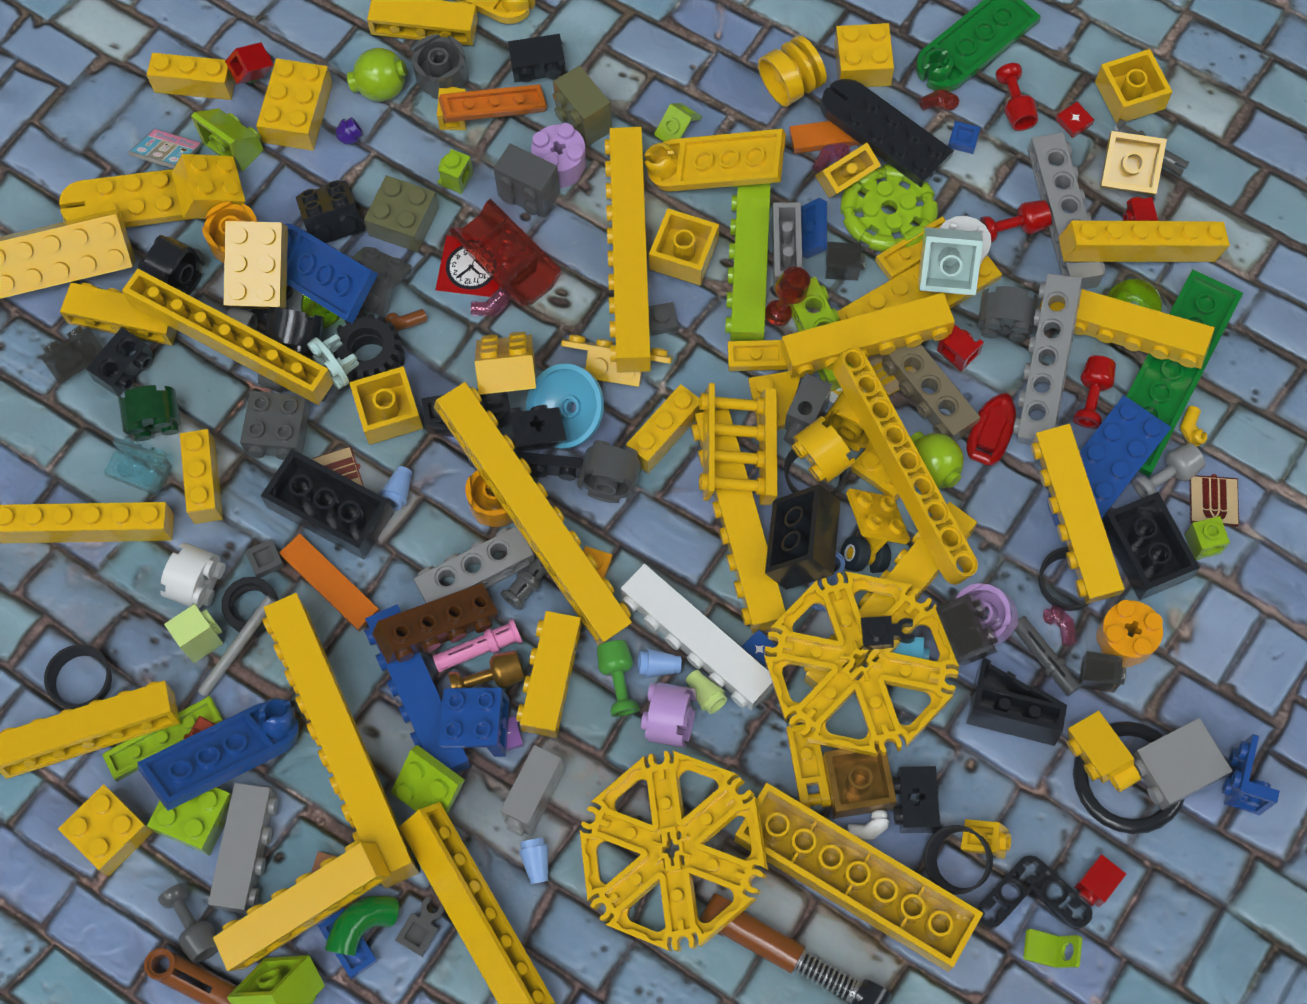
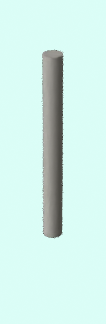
M268 595L264 598L197 690L201 695L207 697L262 623V619L266 617L263 607L276 602L275 599Z

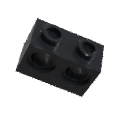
M121 327L88 365L86 371L93 381L119 397V395L121 396L123 392L132 387L134 379L139 373L149 367L154 354L148 344ZM136 351L133 355L127 356L129 352ZM118 371L115 376L109 377L111 373Z

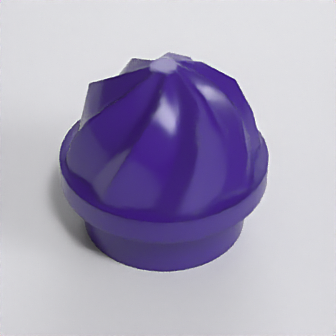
M353 117L347 120L342 119L336 128L337 139L344 144L357 143L359 138L364 135Z

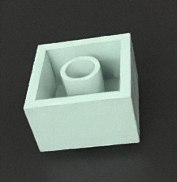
M925 227L918 276L919 290L976 295L983 246L981 232Z

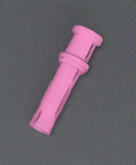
M512 618L508 624L493 630L488 628L484 631V635L436 655L434 654L432 657L440 673L491 651L496 654L503 647L515 642L518 644L523 642Z

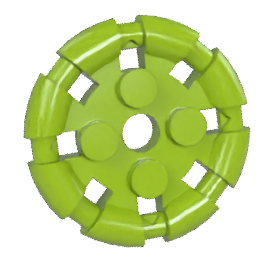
M884 164L882 168L875 169L844 190L840 202V212L844 215L845 220L843 223L847 231L856 241L868 244L872 250L884 252L904 239L908 241L915 238L924 231L923 228L937 220L938 203L933 199L935 193L928 182L919 187L891 165ZM882 178H884L885 181H881V182L877 185V181H876V180H877V179H882ZM903 181L911 185L908 190L900 186ZM859 191H861V192H863L864 194H866L864 198H862L861 196H859V194H858ZM923 201V206L916 207V202ZM890 205L896 209V212L886 214L881 208ZM862 212L863 217L860 218L855 216L856 213ZM913 221H915L916 223H918V224H920V225H919V226H912V223H913ZM872 230L873 232H875V236L870 234L868 231ZM900 232L901 238L894 239L891 233ZM924 234L908 243L906 248L923 240Z

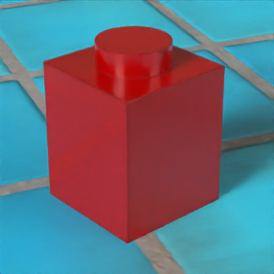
M262 42L235 48L225 60L237 85L263 78L274 66Z
M1101 854L1094 860L1074 888L1079 891L1078 894L1090 906L1095 904L1097 907H1100L1108 900L1127 874Z

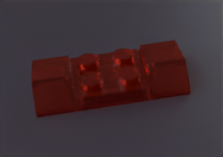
M491 198L486 201L480 215L466 226L449 230V233L461 244L468 255L503 290L505 289L520 306L534 304L554 287L562 273V269Z

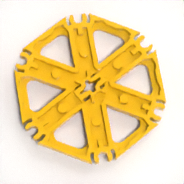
M845 571V577L848 583H844L843 575L838 572L836 574L838 581L836 585H829L827 579L823 578V590H821L816 580L770 627L772 632L768 633V639L776 641L778 645L774 648L765 646L766 655H764V659L784 720L786 722L793 715L789 720L790 728H793L799 722L805 724L806 727L800 733V737L803 739L808 737L811 730H813V734L807 738V742L878 757L874 744H879V752L884 756L886 755L885 743L893 742L896 745L897 751H901L902 741L900 736L903 738L907 748L952 700L956 686L947 684L945 679L949 677L958 678V662L936 603L932 609L927 611L931 606V598H928L924 603L916 602L915 598L919 596L920 589H913V585L847 571ZM913 589L910 596H908L907 593ZM863 590L891 596L895 600V604L883 616H891L892 624H897L904 618L913 619V627L902 629V632L907 635L911 634L920 625L927 626L932 632L939 651V659L931 661L893 653L902 643L899 640H894V648L863 650L862 617L854 595L858 591ZM821 604L827 611L837 641L793 632L792 628L794 623L812 605ZM868 655L866 660L868 667L860 666L854 669L856 663L854 658L862 659ZM787 665H797L829 673L801 702H794L789 696L782 671ZM885 684L925 692L929 695L931 702L910 725H902L898 721ZM855 693L868 729L867 736L863 739H854L829 733L825 726L826 722Z
M664 751L665 758L662 764H657V758L654 754H649L648 758L643 756L591 802L600 805L602 808L599 810L593 806L588 807L587 810L595 814V821L591 824L583 821L581 823L585 829L592 831V833L588 834L581 830L579 831L587 901L592 902L590 906L593 909H598L603 904L606 906L605 913L599 917L600 920L603 922L610 921L605 925L671 952L672 944L673 950L679 952L681 951L680 942L683 938L687 937L689 948L696 949L697 945L702 947L757 899L749 897L745 893L748 891L755 895L760 894L761 891L752 886V880L755 877L766 879L767 875L755 869V867L759 866L768 870L758 798L754 796V792L750 789L744 794L740 795L738 793L739 787L745 781L734 772L673 751V762L672 754ZM686 771H692L716 780L718 789L687 816H684L680 786L681 775ZM640 780L647 781L652 825L619 813L615 807L617 799ZM742 816L746 818L752 848L751 854L746 859H740L704 845L736 817ZM671 840L674 845L679 846V850L674 853L675 857L673 859L670 854L665 853V850L670 848ZM610 842L641 854L610 882L604 884L601 881L597 853L601 843ZM692 875L726 887L733 892V902L709 923H702L698 918ZM660 883L665 928L662 931L656 932L632 922L629 919L628 913L635 903Z

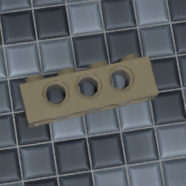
M921 344L914 348L901 347L891 354L883 355L882 367L889 376L894 375L899 382L901 392L913 400L918 413L922 418H927L930 421L935 433L945 434L958 441L970 433L972 427L979 422L980 416ZM905 367H913L917 372H909ZM922 388H931L934 393H925ZM939 409H947L951 412V415H944Z

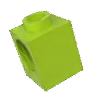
M1220 516L1194 522L1184 534L1188 547L1196 560L1220 555L1230 544Z

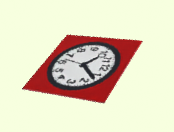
M446 235L435 291L497 298L507 243Z

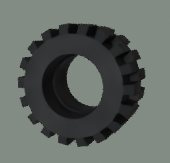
M359 314L353 323L345 320L346 325L344 327L339 325L336 329L343 345L333 353L335 359L340 358L343 360L351 354L355 355L357 350L365 345L375 344L382 347L381 352L373 359L365 361L357 359L359 365L346 375L349 382L404 365L405 353L399 333L390 321L386 323L384 317L379 315L375 319L374 314H367V317L363 318L362 314Z

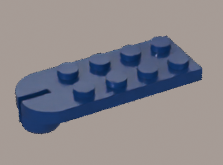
M285 224L288 226L287 285L342 319L353 323L378 273L293 224Z
M1124 395L1080 450V456L1101 519L1172 428ZM1048 503V508L1052 515V520L1054 522V525L1057 527V525L1060 523L1057 514H1052Z
M269 699L137 762L138 770L167 811L290 750L296 744L299 737V726L295 716V708H291V702L286 699Z

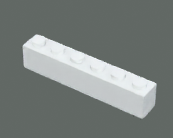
M643 564L621 587L622 603L631 612L637 610L644 617L643 621L650 629L661 631L666 636L664 638L665 641L673 649L678 650L680 648L688 655L686 658L696 669L702 667L710 674L708 678L721 688L725 687L732 694L730 696L731 699L741 708L746 706L752 711L774 688L769 671L646 564Z

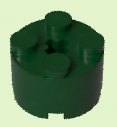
M156 385L141 386L125 391L124 398L119 395L118 403L123 432L133 435L135 441L149 440L152 438L151 434L160 432L163 435L177 434L181 421L176 391L173 387L164 386V391L157 390Z

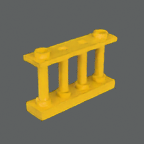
M709 383L705 392L701 393L699 398V409L703 410V473H700L699 490H703V500L709 501L715 488L755 491L756 495H759V505L771 506L777 497L776 389L765 388L761 396L757 397L756 400L715 397V383ZM715 408L755 411V414L759 415V424H756V426L715 423ZM715 435L755 438L756 441H759V450L756 453L715 450ZM715 461L754 464L756 468H759V477L756 480L715 477Z

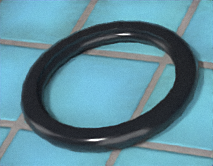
M1126 721L1109 724L1118 737L1133 736L1152 743L1164 736L1158 730L1141 723ZM1080 755L1074 759L1073 779L1080 802L1093 818L1108 828L1128 834L1149 833L1162 828L1173 820L1183 806L1185 799L1164 810L1160 809L1153 815L1145 818L1129 819L1119 817L1105 809L1094 797L1089 785L1088 775L1084 769L1085 762Z

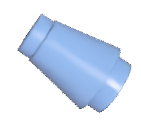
M403 466L396 468L379 493L380 496L390 500L393 510H400L407 503L413 473L410 469Z
M648 648L646 651H639L638 675H645V678L674 673L680 674L681 656Z
M544 837L521 841V850L518 851L530 879V884L549 881L548 844L545 845Z

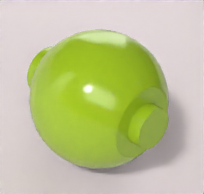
M372 48L363 52L357 58L354 64V71L347 73V81L353 93L360 91L367 99L382 102L390 100L400 93L405 83V76L408 75V70L404 60H400L392 51L384 48Z
M918 431L910 436L938 489L954 487L962 477L960 474L964 466L963 453L957 442L941 433L924 435L921 431Z

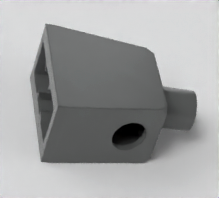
M807 373L805 374L786 415L785 429L787 432L784 436L785 442L790 445L794 444L793 437L820 416L823 417L828 408L832 384Z

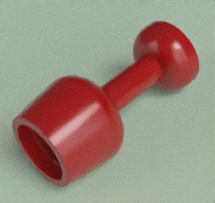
M1008 63L1001 66L996 71V78L1001 84L1008 86L1011 99L1004 108L1005 115L1014 130L1023 131L1030 129L1038 122V113L1034 98L1021 94L1017 81L1022 76V67L1018 63Z
M1045 200L1022 203L1015 217L995 222L992 217L984 216L980 218V222L988 229L992 243L997 239L998 232L1019 226L1026 234H1034L1051 226L1052 217L1047 202Z
M1100 355L1088 357L1080 379L1082 384L1089 389L1085 408L1078 410L1073 416L1075 424L1091 429L1098 428L1101 425L1102 418L1096 412L1100 391H1107L1114 385L1116 371L1114 360Z

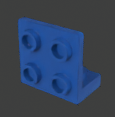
M502 688L444 689L438 745L441 748L487 747L494 757H506L510 698Z
M1252 734L1245 741H1241L1237 749H1232L1228 762L1232 766V772L1230 777L1227 776L1224 781L1222 794L1226 795L1224 805L1261 815L1278 802L1280 791L1272 789L1271 785L1264 781H1249L1259 740L1258 735Z

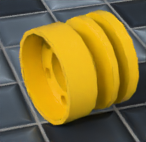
M800 35L795 36L789 42H785L781 46V50L774 49L758 60L759 73L765 87L774 100L784 107H788L804 96V92L811 93L815 88L821 87L827 80L826 69L819 53L809 40Z

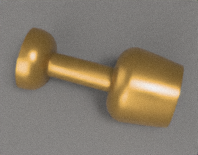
M517 651L493 655L489 661L490 669L466 677H462L456 671L449 672L448 676L451 687L470 688L494 680L499 688L504 689L524 680L525 675Z

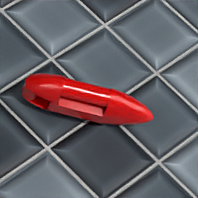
M1001 393L992 397L979 410L980 420L972 427L967 439L966 450L971 460L991 466L999 462L1004 456L1014 432V424L1017 417L1014 401L1008 393ZM976 447L986 452L992 453V455L977 450Z

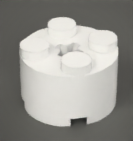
M186 542L181 543L178 547L183 549L179 554L173 552L164 568L161 584L166 587L165 591H160L161 595L188 607L193 604L198 609L203 605L208 607L215 596L213 588L217 579L219 580L223 576L226 564L220 561V557L217 554Z

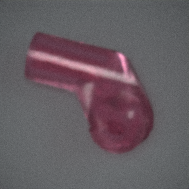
M845 143L824 146L812 168L818 173L827 168L829 163L836 162L849 154V146Z
M503 289L496 290L486 302L472 301L471 315L497 316L509 303L507 291Z
M1052 606L1051 609H1046L1043 612V619L1045 623L1049 625L1055 623L1060 628L1062 646L1076 645L1077 639L1073 619L1060 607Z

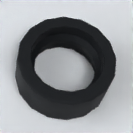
M243 577L233 582L225 590L222 598V612L229 625L239 633L247 623L240 620L234 612L236 600L242 594L256 590L262 592L265 596L272 597L276 601L279 600L273 587L263 579ZM263 621L253 635H259L267 631Z

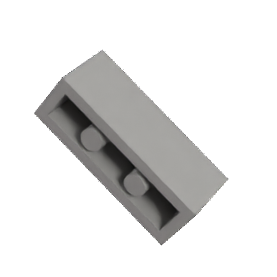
M801 202L773 203V291H785V287L802 282Z

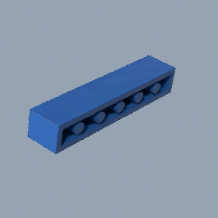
M398 604L365 618L369 628L365 629L364 632L371 646L377 644L372 635L377 622L401 613ZM377 644L380 653L375 655L382 672L387 669L392 679L388 680L387 684L393 697L399 695L403 705L398 708L405 724L411 721L415 731L410 733L414 745L423 748L456 774L470 768L471 765L463 748H441L438 745L442 701L420 652L415 653L411 659L399 663L397 660L387 664Z

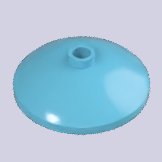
M557 364L540 373L536 378V388L529 390L526 401V411L538 405H547L548 408L559 407L567 439L554 447L560 449L574 448L589 440L598 429L604 411L603 393L599 383L589 371L573 364ZM575 403L576 410L572 412L571 407Z

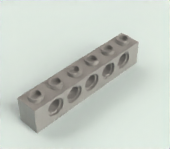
M1063 132L1032 137L1027 152L1040 200L1047 202L1051 212L1052 224L1048 229L1061 275L1082 278V289L1096 288L1099 286L1102 277L1105 276L1104 262H1064L1058 238L1072 220L1092 221L1090 213L1085 211L1084 191L1082 188L1079 189L1078 169L1076 165H1072L1071 145L1069 142H1066ZM1066 209L1071 211L1072 213H1067L1063 210Z
M1047 274L1046 283L1041 282L1038 298L1043 299L1041 309H1036L1034 316V326H1038L1036 336H1031L1029 343V353H1033L1031 363H1026L1024 370V380H1028L1026 390H1021L1019 397V407H1023L1021 418L1016 417L1014 424V434L1018 435V441L1021 444L1031 445V443H1034L1033 440L1037 432L1057 427L1081 297L1082 278ZM1054 302H1062L1065 305L1061 311L1050 309L1051 304ZM1055 328L1060 331V334L1056 338L1051 339L1045 336V332ZM1050 355L1055 358L1053 364L1045 366L1040 363V359L1043 356ZM1046 382L1050 385V389L1045 393H1039L1035 390V386L1038 383ZM1036 409L1043 410L1046 413L1043 419L1037 421L1029 416Z

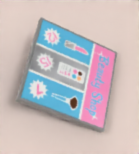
M153 129L129 151V155L174 169L181 154H195L203 147V143Z

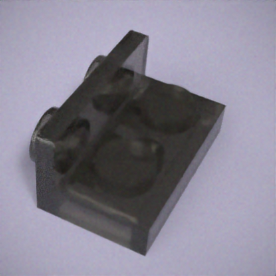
M78 326L67 333L69 339L61 344L56 340L43 348L45 353L40 357L59 385L85 370L103 349L89 326L85 329L82 326Z

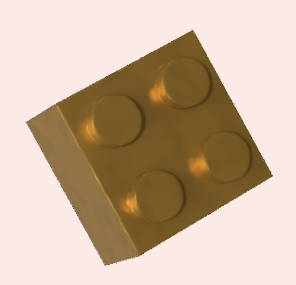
M874 744L878 757L843 749L824 752L823 762L833 819L868 814L875 810H893L897 800L887 751L886 755L882 756L878 749L879 744Z

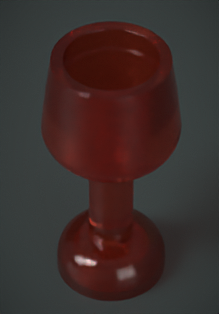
M792 266L787 268L777 279L775 292L779 300L771 301L765 308V317L771 324L776 326L788 324L792 317V310L789 304L801 303L806 298L811 281L806 270L801 267Z

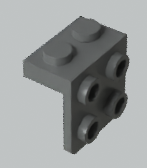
M363 247L352 258L377 272L378 276L361 308L384 317L389 310L392 289L411 272V265L399 258L382 253L376 248Z

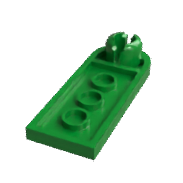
M983 0L921 50L916 63L917 75L922 82L928 78L926 86L935 91H954L1038 24L1041 16L1023 0Z

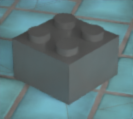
M509 143L493 168L498 196L508 204L514 203L522 207L531 215L537 214L545 218L560 195L557 165Z

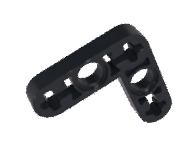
M1031 855L1022 858L977 907L979 911L983 912L978 925L986 930L997 928L1030 892L1070 928H1083L1090 923L1093 914L1091 906L1041 859ZM1023 864L1026 866L1031 864L1036 866L1034 873L1037 877L1030 875L1023 883L1017 880L1026 870ZM1010 884L1016 887L1018 898L1015 901L1004 899L1001 893L1004 885ZM1048 884H1056L1060 887L1062 896L1059 900L1053 901L1046 896L1045 888ZM995 896L998 903L1008 908V910L1005 912L1003 907H1001L994 914L997 921L989 920L986 922L983 919L985 913L982 909L990 910L997 903L995 900H992V897ZM1069 896L1072 900L1068 905L1075 910L1079 907L1082 908L1081 916L1084 918V921L1081 919L1074 921L1071 918L1073 915L1071 909L1065 906L1061 910L1058 906L1064 903Z

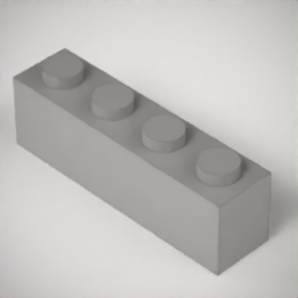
M234 783L208 905L216 910L247 914L246 911L258 903L259 888H256L258 877L263 876L266 866V858L263 857L265 845L269 846L272 838V828L269 827L271 815L275 816L278 809V798L275 797L276 794L271 788Z

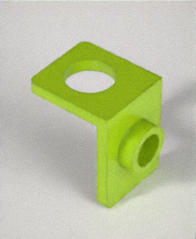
M672 103L669 105L654 135L663 142L682 138L690 122L701 120L702 116L683 103Z
M1027 929L1023 958L1026 961L1056 969L1078 968L1081 960L1082 936H1056L1034 929ZM1072 943L1073 955L1069 960H1066L1065 949L1068 944Z

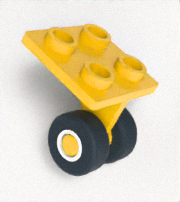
M850 488L846 495L863 537L851 536L844 541L840 551L845 560L844 568L859 572L867 565H870L871 573L884 572L888 569L891 562V550L886 542L907 544L910 541L897 503L888 495Z

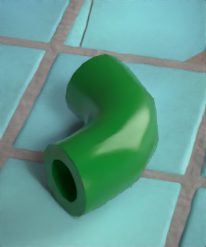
M387 895L367 896L348 905L334 921L325 950L356 956L359 941L367 930L379 926L390 928L394 925L399 912L397 898Z

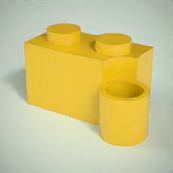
M1100 711L1093 713L1068 728L1069 740L1067 745L1075 757L1080 755L1085 762L1084 769L1092 781L1099 779L1102 783L1110 780L1113 787L1119 793L1141 781L1140 774L1134 766V757Z

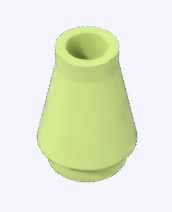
M695 670L687 676L685 682L690 688H695L696 700L703 711L713 714L727 702V697L724 695L725 690L704 676L699 670Z

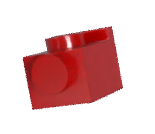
M1134 197L1126 202L1127 210L1123 213V221H1158L1152 197Z
M954 325L952 333L947 338L939 340L937 352L962 372L980 355L984 342L981 339L975 342L968 331L961 330L958 326Z

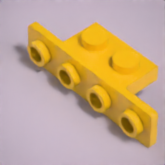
M570 334L569 338H564L561 341V346L588 350L585 369L596 380L640 386L642 372L617 373L616 362H611L610 345H613V341L597 339L596 343L585 341V336ZM651 348L650 361L669 364L673 362L674 356L668 355V350Z

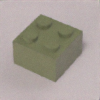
M580 65L553 81L554 93L552 95L556 104V108H554L555 114L561 122L565 121L571 124L581 134L585 147L590 146L610 133L609 128H612L611 103Z
M386 175L364 218L368 235L419 252L439 210L436 192Z

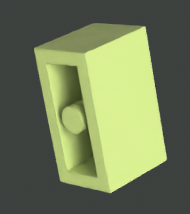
M195 604L164 624L178 646L193 663H196L224 644L218 636L222 633V630L206 609L201 612Z

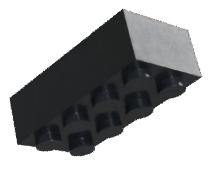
M291 449L261 494V498L268 509L363 560L394 514L390 500Z

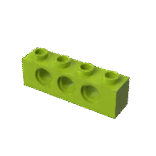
M816 277L785 287L784 302L798 332L839 321L836 309L830 308L827 302L829 298L825 286L819 285ZM815 308L819 312L811 313L807 309ZM822 369L817 371L821 380L832 384L831 391L841 388L834 376L833 370Z

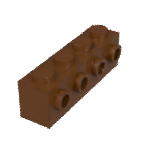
M483 583L379 620L372 635L387 664L397 660L399 663L411 659L415 653L423 650L425 653H428L440 647L444 642L451 641V643H455L473 631L477 633L486 631V629L492 626L498 611Z

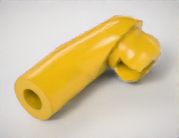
M1188 406L1181 422L1180 430L1188 443L1200 446L1207 441V433L1203 432V429H1199L1196 425L1201 410L1195 406Z

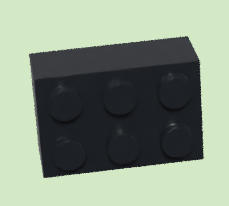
M818 484L773 501L765 574L786 590L834 575L840 500L822 485Z
M1159 492L1109 511L1103 517L1102 522L1110 546L1139 601L1192 579L1200 569Z

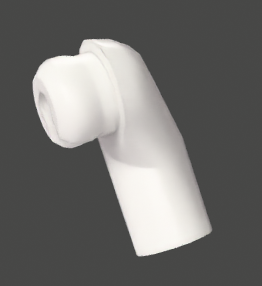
M875 810L872 812V820L866 825L848 824L847 831L861 840H873L888 829V814L884 810Z

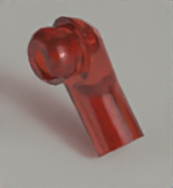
M943 89L918 99L919 106L923 111L933 106L945 110H954L960 102L957 95Z

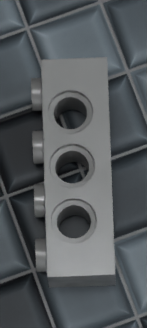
M507 527L500 530L496 537L488 541H478L470 547V550L447 557L443 564L435 568L427 567L423 569L413 579L425 603L480 583H483L487 589L528 568L535 558L531 548L517 527ZM498 551L507 553L503 559L496 560L493 558V555ZM472 564L481 566L480 570L475 573L467 572V568ZM447 577L455 579L454 583L450 586L441 585L442 580Z

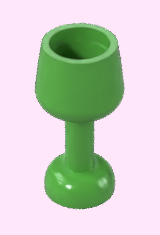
M614 640L597 646L598 669L603 675L612 676L617 702L610 709L611 716L623 717L639 712L640 706L638 702L628 697L624 673L628 672L633 666V659L626 641Z

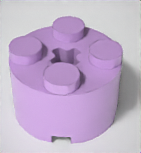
M562 123L561 125L545 127L533 135L532 154L557 165L560 188L568 187L578 182L587 165L585 142L581 134L571 124Z
M976 583L967 586L957 595L952 611V621L959 634L966 639L983 646H993L1002 643L1011 636L1018 625V612L1014 601L1007 593L993 585ZM983 609L990 611L987 614L988 618L986 620L981 619Z
M660 682L650 684L648 690V701H651L649 712L644 711L641 720V729L645 730V738L649 742L682 748L686 747L685 741L689 742L696 710L690 706L691 700L696 701L695 688Z

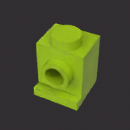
M451 149L439 163L438 172L440 173V178L437 181L438 185L462 194L473 175L471 157Z

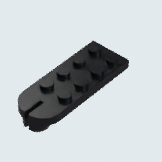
M840 79L834 81L823 93L820 107L823 115L830 122L862 145L868 143L874 154L919 187H922L951 158L954 152L949 146L855 80Z

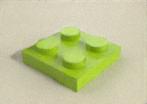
M416 745L410 750L391 790V794L416 812L421 808L440 802L448 815L465 780Z

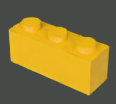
M162 53L151 54L146 75L154 93L224 100L232 99L235 79L225 60Z
M682 384L674 390L626 443V447L638 452L637 458L641 463V469L648 474L693 425L695 414L702 412L699 409V397Z
M208 429L179 433L186 513L194 524L223 520L216 442Z

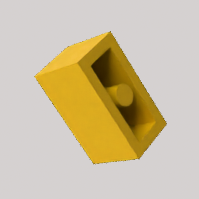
M865 143L817 173L815 177L828 198L871 173L880 167L881 164L869 144Z

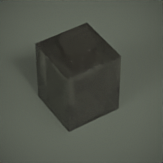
M828 242L825 279L858 280L860 270H865L866 259L865 254H861V243Z
M1087 651L1081 659L1079 682L1082 686L1080 688L1114 693L1120 685H1124L1126 679V667H1122L1123 657Z

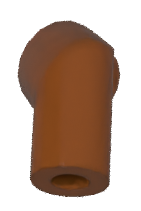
M420 309L402 316L392 312L386 315L385 320L386 323L390 321L394 325L395 330L401 331L425 323L427 316L425 311Z

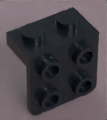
M332 181L324 187L307 189L296 196L307 232L328 243L364 231L347 181Z

